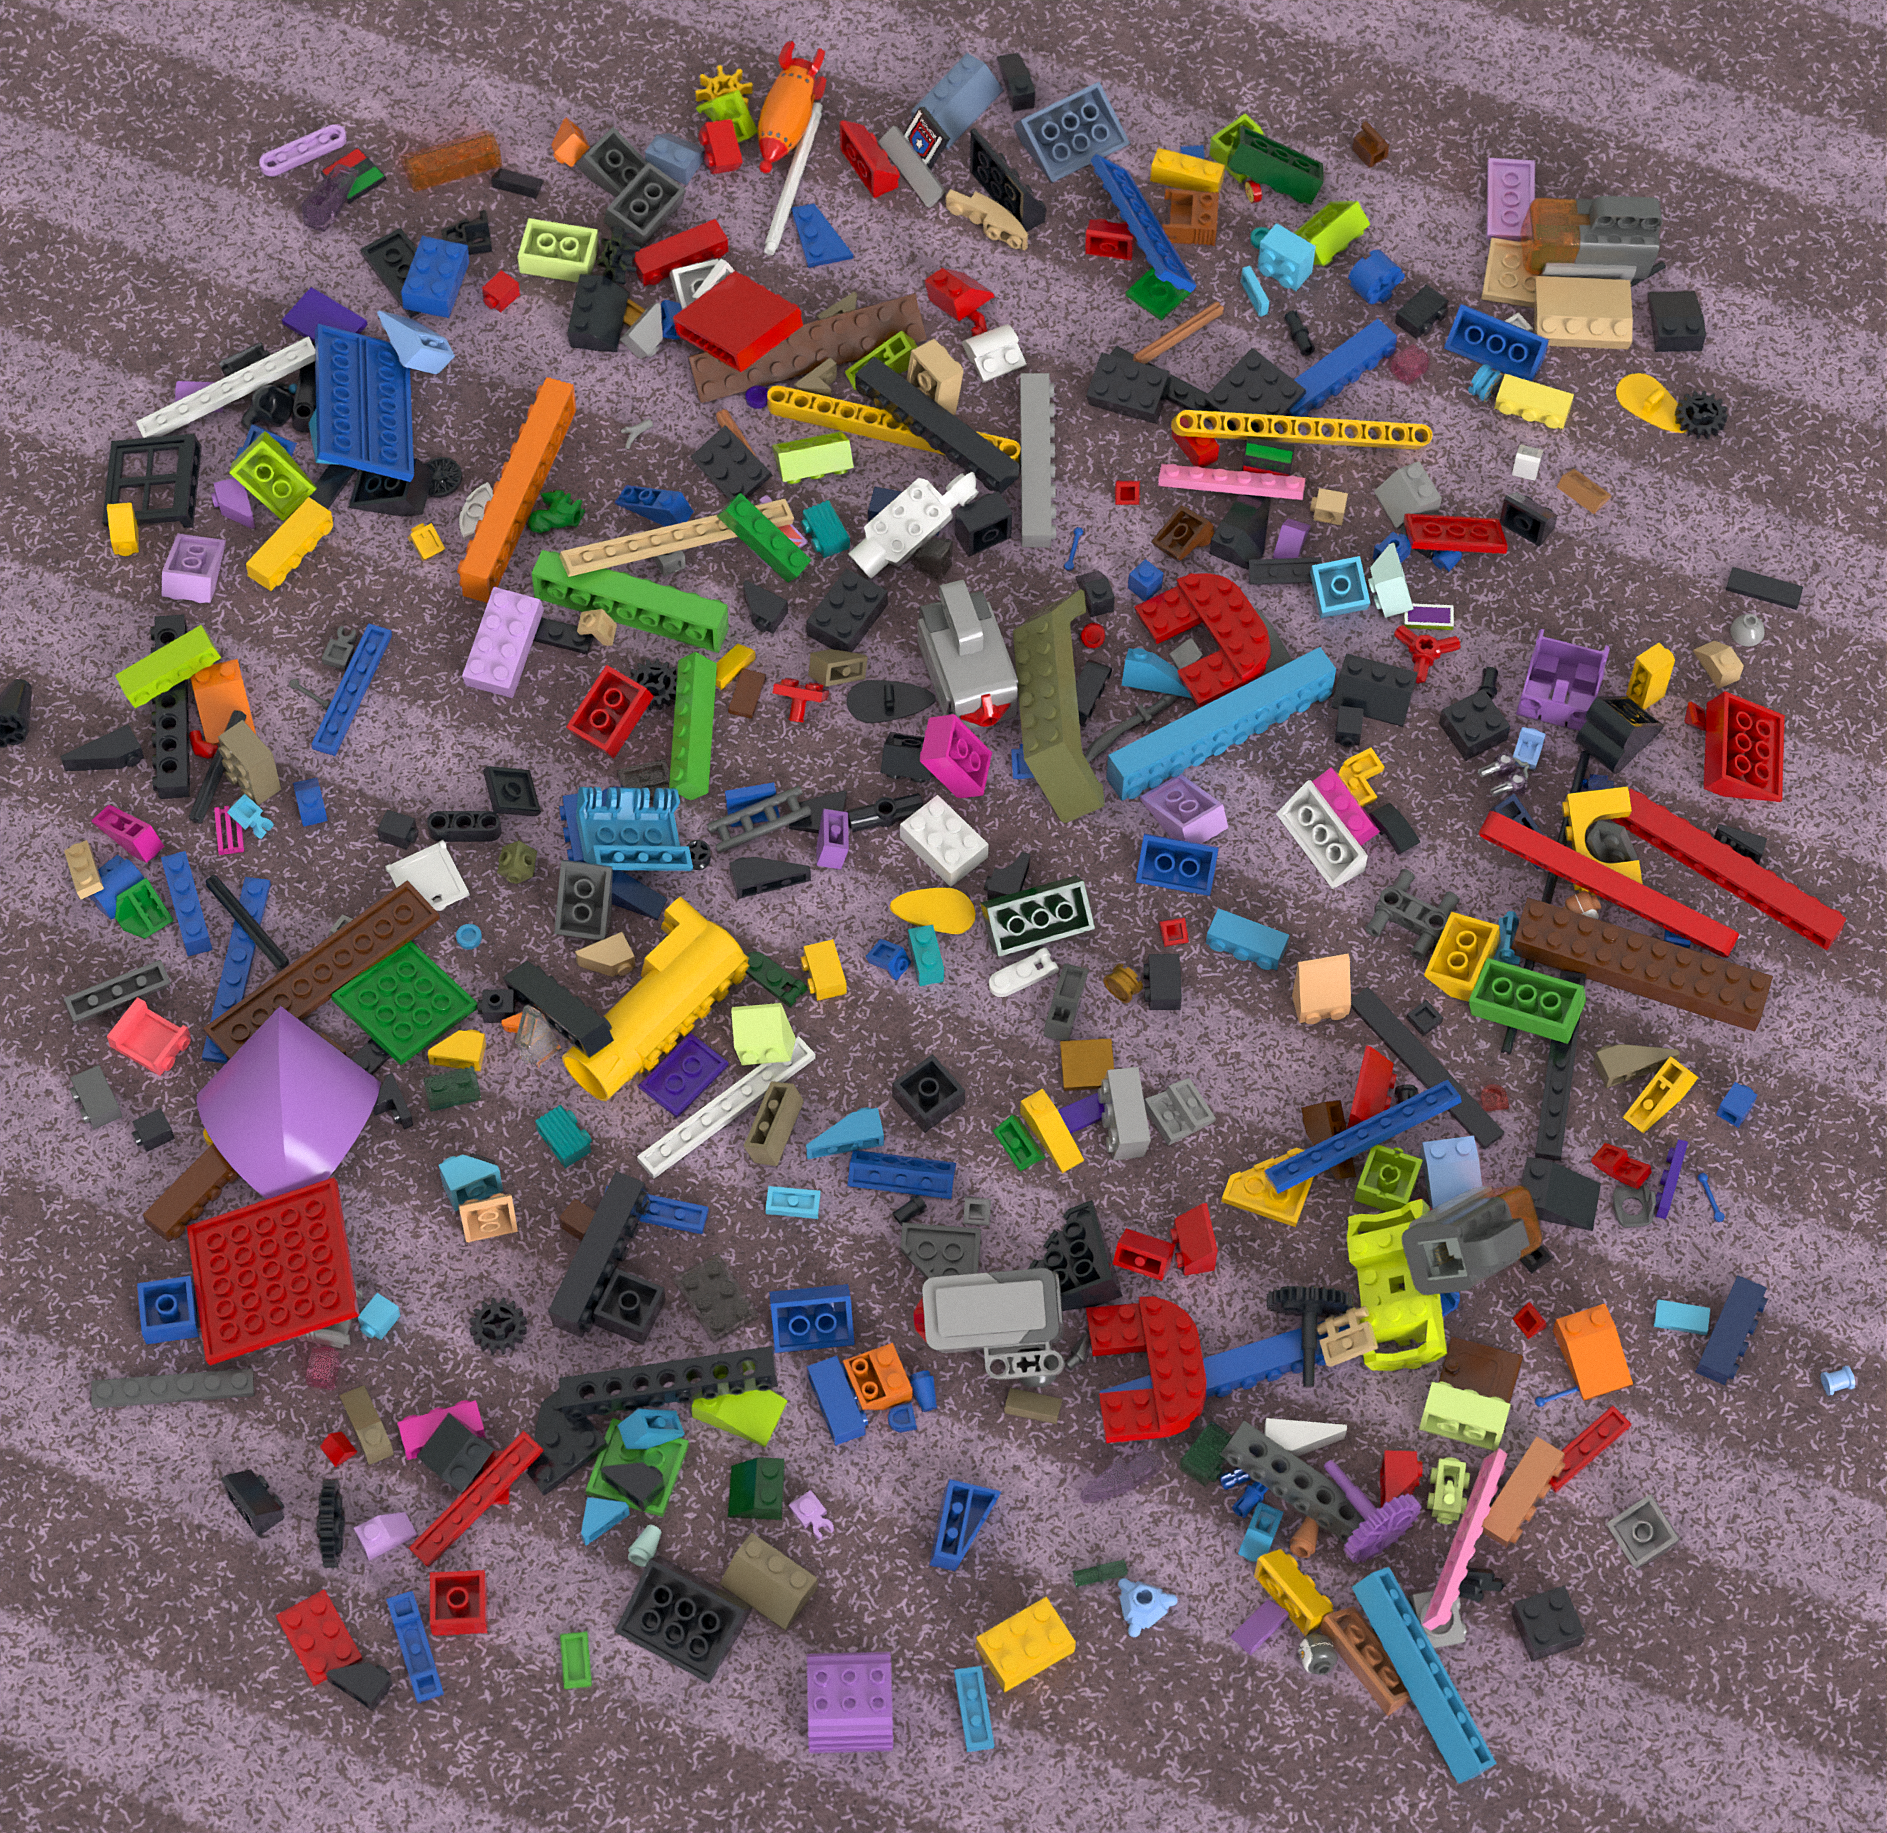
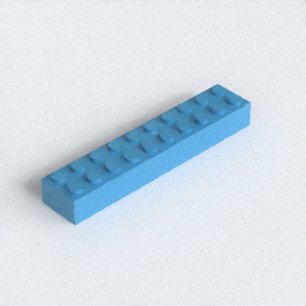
M1321 647L1109 754L1106 779L1121 801L1127 798L1134 799L1148 787L1156 788L1164 779L1170 776L1173 778L1179 776L1185 768L1191 765L1194 767L1199 766L1207 757L1213 754L1215 756L1222 754L1228 746L1234 743L1239 745L1248 736L1254 733H1263L1268 729L1269 725L1275 722L1282 723L1286 721L1294 712H1304L1312 703L1318 700L1319 702L1327 700L1333 691L1336 668Z

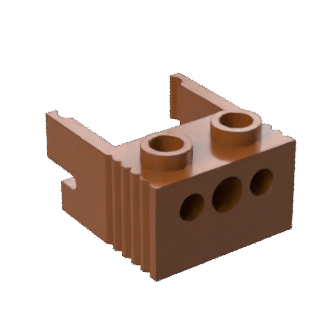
M1165 189L1164 200H1171L1170 224H1163V230L1169 236L1170 242L1215 246L1219 192Z

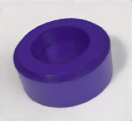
M759 385L749 388L746 392V403L754 409L765 407L767 405L768 390Z

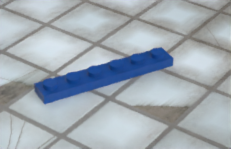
M368 623L311 744L313 750L336 756L392 637L391 630Z

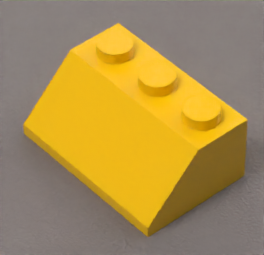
M1451 912L1424 976L1450 997L1469 1002L1486 959H1494L1500 945V926Z
M1282 1549L1260 1556L1257 1559L1254 1577L1276 1603L1289 1613L1288 1617L1304 1636L1314 1633L1321 1627L1323 1618L1327 1614L1334 1612L1331 1601L1325 1595L1321 1596L1318 1593L1313 1580L1307 1574L1303 1575L1297 1568L1296 1560L1290 1554L1286 1555Z

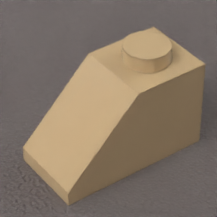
M1712 641L1693 650L1718 689L1740 679L1744 665L1730 646Z
M622 932L575 951L578 966L611 977L618 974L620 976L627 975L636 967L635 956Z

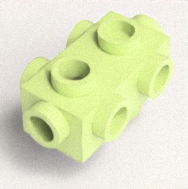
M1456 1458L1439 1459L1437 1468L1432 1467L1430 1483L1435 1484L1434 1493L1429 1492L1427 1509H1432L1431 1517H1436L1437 1521L1442 1524H1451L1453 1520L1458 1521L1460 1514H1464L1467 1504V1498H1463L1462 1494L1463 1488L1468 1489L1470 1473L1465 1472L1466 1463L1460 1462ZM1446 1477H1451L1454 1480V1483L1453 1481H1447L1446 1484L1444 1479Z

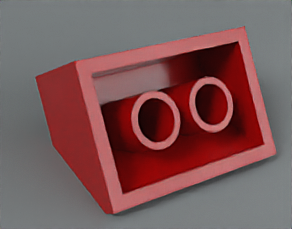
M845 120L840 121V150L872 197L876 198L898 188L899 171L895 165L892 166L889 162L886 151L879 148L872 132L869 133L864 125Z
M1366 1045L1347 1129L1390 1107L1392 1097L1387 1096L1388 1088L1394 1089L1397 1074L1392 1073L1394 1063L1371 1046Z

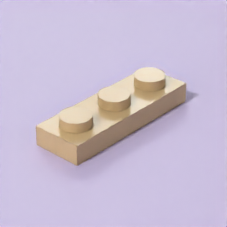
M88 841L76 843L64 850L74 886L80 899L103 890L102 880Z

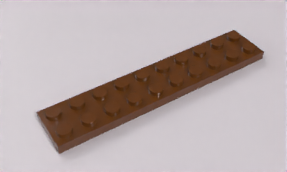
M911 293L804 323L801 328L741 373L705 351L687 356L699 402L704 403L746 391L753 386H764L810 373L829 358L837 363V365L863 358L900 331L906 333L915 343L927 340L916 294Z
M408 880L205 1026L203 1028L204 1033L225 1057L230 1060L279 1006L301 1021L330 1000L332 994L393 954L440 919L439 913Z

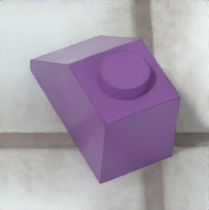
M235 478L213 483L215 493H211L214 507H220L221 515L250 529L255 528L245 487Z
M823 809L816 846L817 866L842 869L849 850L848 812Z

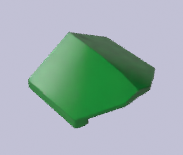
M147 878L117 895L115 918L123 931L145 939L174 921Z

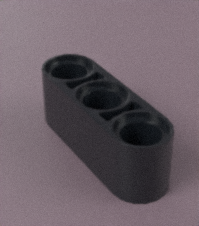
M1090 659L1086 662L1076 682L1079 724L1082 727L1087 726L1085 724L1086 720L1091 718L1096 708L1095 702L1097 698L1100 699L1106 687V679H1110L1112 667Z
M436 811L427 818L429 836L437 842L441 840L444 842H492L497 840L502 833L500 818L493 811ZM439 825L444 826V827H442V828H440V829H436V828H435L436 826H439ZM464 825L469 826V827H467V828H465V829L460 828L461 826H464ZM488 825H493V826H494L493 828H489V829H488V828H485V827L488 826Z

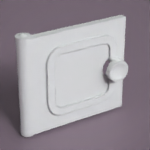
M443 840L391 865L385 866L396 888L408 880L436 911L444 910L447 905L470 895L447 850L446 842ZM435 896H441V898H436L434 901L432 900Z

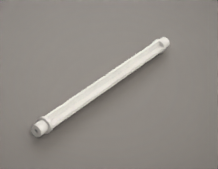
M813 103L811 119L797 145L765 241L766 247L764 252L770 256L774 255L775 250L779 247L799 180L822 116V105L819 103Z

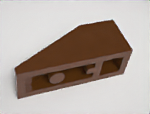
M1341 1100L1327 1101L1301 1108L1305 1131L1313 1145L1347 1130ZM1352 1157L1329 1168L1336 1180L1356 1177Z

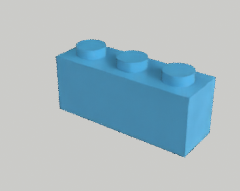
M1219 908L1206 938V944L1211 949L1217 952H1223L1224 950L1232 953L1235 958L1241 961L1248 959L1257 963L1260 968L1265 970L1278 969L1289 941V935Z

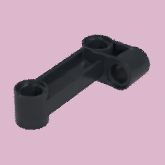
M315 361L300 368L292 413V426L299 432L310 433L309 421L316 410Z

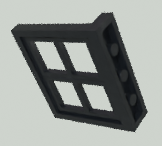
M195 434L111 441L102 518L104 527H109L107 505L119 504L120 488L145 486L142 510L134 511L137 525L180 521L183 528H194L202 449ZM179 449L176 473L152 475L155 451ZM148 452L146 476L122 478L124 454ZM175 484L173 508L148 510L152 485Z

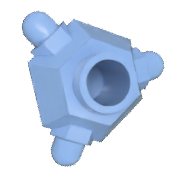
M1122 1578L1118 1582V1587L1122 1590V1595L1119 1597L1124 1620L1128 1621L1127 1624H1130L1128 1633L1131 1637H1137L1141 1632V1628L1151 1627L1167 1613L1169 1606H1174L1177 1603V1597L1174 1594H1166L1161 1588L1140 1581L1136 1583L1130 1582L1127 1578Z

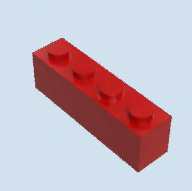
M713 219L640 249L639 252H635L632 264L636 267V274L644 287L649 284L656 285L662 279L669 277L670 272L674 269L703 263L712 258L718 259L729 252L728 238L717 220Z

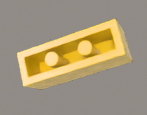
M1158 148L1151 165L1150 181L1182 190L1216 193L1220 192L1224 180L1225 165Z
M1657 643L1636 657L1626 695L1644 710L1665 696L1675 663L1674 656L1669 649H1665L1660 643Z

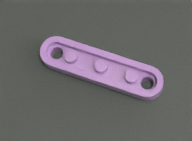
M329 125L267 152L259 160L260 169L266 176H276L341 148L347 140L345 129L340 125Z

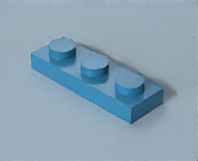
M975 1666L955 1669L954 1677L967 1752L993 1749L994 1739L982 1667Z

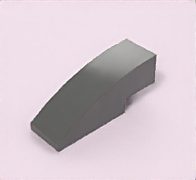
M1064 963L1045 1022L1043 1036L1060 1041H1069L1089 969Z

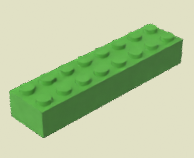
M541 551L532 571L535 598L579 612L603 609L616 623L719 653L729 630L727 604L716 599H706L696 593H686L672 586L659 585L649 579H639L632 577L626 572H616L607 568L568 577L559 557L560 553Z

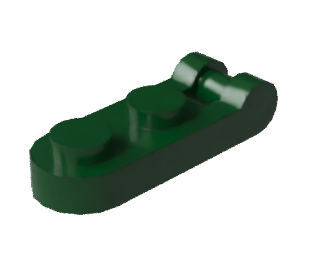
M754 951L746 955L749 957V967L745 973L789 1008L796 1003L795 999L799 995L802 996L808 990L801 980L795 979L763 953ZM787 985L791 987L789 992L783 991Z

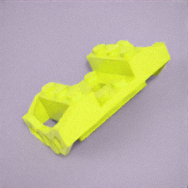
M1422 1199L1409 1202L1401 1209L1376 1215L1358 1214L1348 1217L1347 1244L1349 1262L1357 1268L1361 1307L1366 1306L1369 1312V1316L1362 1318L1360 1324L1366 1321L1371 1323L1377 1344L1394 1340L1400 1346L1410 1345V1339H1414L1417 1343L1426 1341L1416 1349L1394 1354H1380L1374 1350L1363 1354L1364 1364L1374 1371H1395L1402 1368L1417 1369L1424 1364L1437 1361L1447 1354L1440 1294L1423 1295L1417 1291L1413 1284L1402 1244V1234L1409 1228L1411 1222L1430 1211L1429 1206ZM1400 1283H1405V1291L1403 1288H1399Z

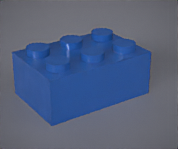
M422 236L401 291L403 309L449 318L469 265L468 245Z

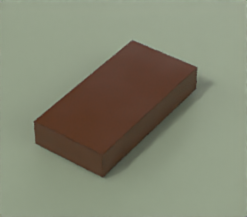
M742 668L728 713L750 719L753 718L766 680V674Z

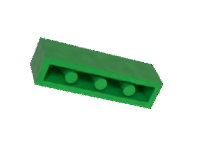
M741 493L732 498L717 515L731 531L786 582L789 583L797 578L810 563L811 559Z

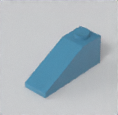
M1142 648L1128 649L1122 686L1192 698L1179 679L1177 668L1153 652H1147Z
M865 1107L857 1110V1112H852L806 1144L807 1159L884 1146V1134L878 1108L871 1109Z

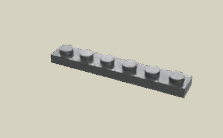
M253 1368L92 1381L93 1409L254 1396Z

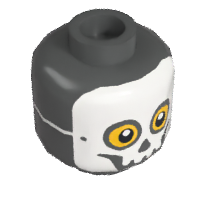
M1311 1633L1305 1636L1299 1645L1298 1651L1307 1672L1325 1675L1337 1664L1338 1656L1331 1638L1327 1635Z

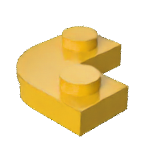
M1369 748L1347 759L1338 774L1361 806L1365 807L1377 799L1376 794L1366 779L1383 772L1384 766L1373 749Z

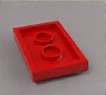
M325 1589L275 1615L313 1686L327 1680L326 1674L329 1670L352 1666L363 1660Z

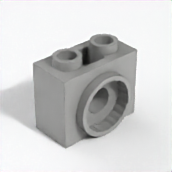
M1434 1591L1406 1597L1434 1649L1466 1642V1627L1459 1614V1597L1451 1606L1450 1611L1452 1615L1445 1625H1439L1431 1631L1424 1627L1422 1623Z

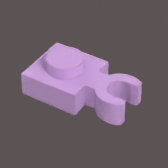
M811 1490L789 1505V1509L804 1528H807L809 1525L813 1526V1534L818 1540L822 1539V1534L819 1532L820 1527L825 1526L830 1532L834 1531L832 1522L822 1518V1516L827 1514V1511Z

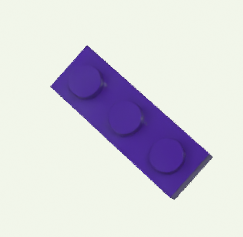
M1678 1139L1675 1148H1669L1666 1162L1670 1163L1669 1171L1664 1169L1661 1176L1660 1184L1664 1185L1662 1193L1657 1192L1655 1208H1658L1656 1217L1667 1218L1688 1145L1687 1141Z

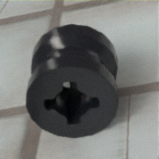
M702 840L691 841L687 846H689L693 869L703 870L711 862L710 847Z

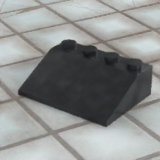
M975 128L971 129L970 173L995 202L1008 210L1019 221L1026 232L1044 223L1047 211L1045 204L1033 195L1031 187L1023 183L1016 169H1012L1008 165L1005 156L1002 153H998Z
M656 1556L649 1559L615 1632L710 1684L740 1635L753 1606L665 1558Z

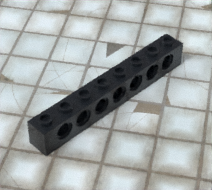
M184 614L154 616L155 626L150 627L151 640L155 641V647H151V654L167 645L165 643L172 642L187 633V623ZM188 679L171 687L170 690L152 698V704L156 705V711L151 713L152 725L156 726V733H152L153 748H156V754L152 755L153 769H157V776L152 777L153 791H158L160 799L190 797Z
M772 1346L559 1378L561 1408L565 1419H581L586 1415L592 1414L607 1415L612 1411H634L639 1407H661L666 1403H687L692 1399H714L719 1395H741L745 1391H767L772 1387H779L776 1359ZM748 1370H754L750 1375H743ZM727 1374V1377L724 1379H717L719 1375ZM695 1378L701 1379L697 1383H690ZM668 1382H674L670 1387H663ZM647 1386L644 1391H637L639 1387ZM615 1390H621L617 1395H610ZM594 1394L592 1398L584 1399L586 1395Z

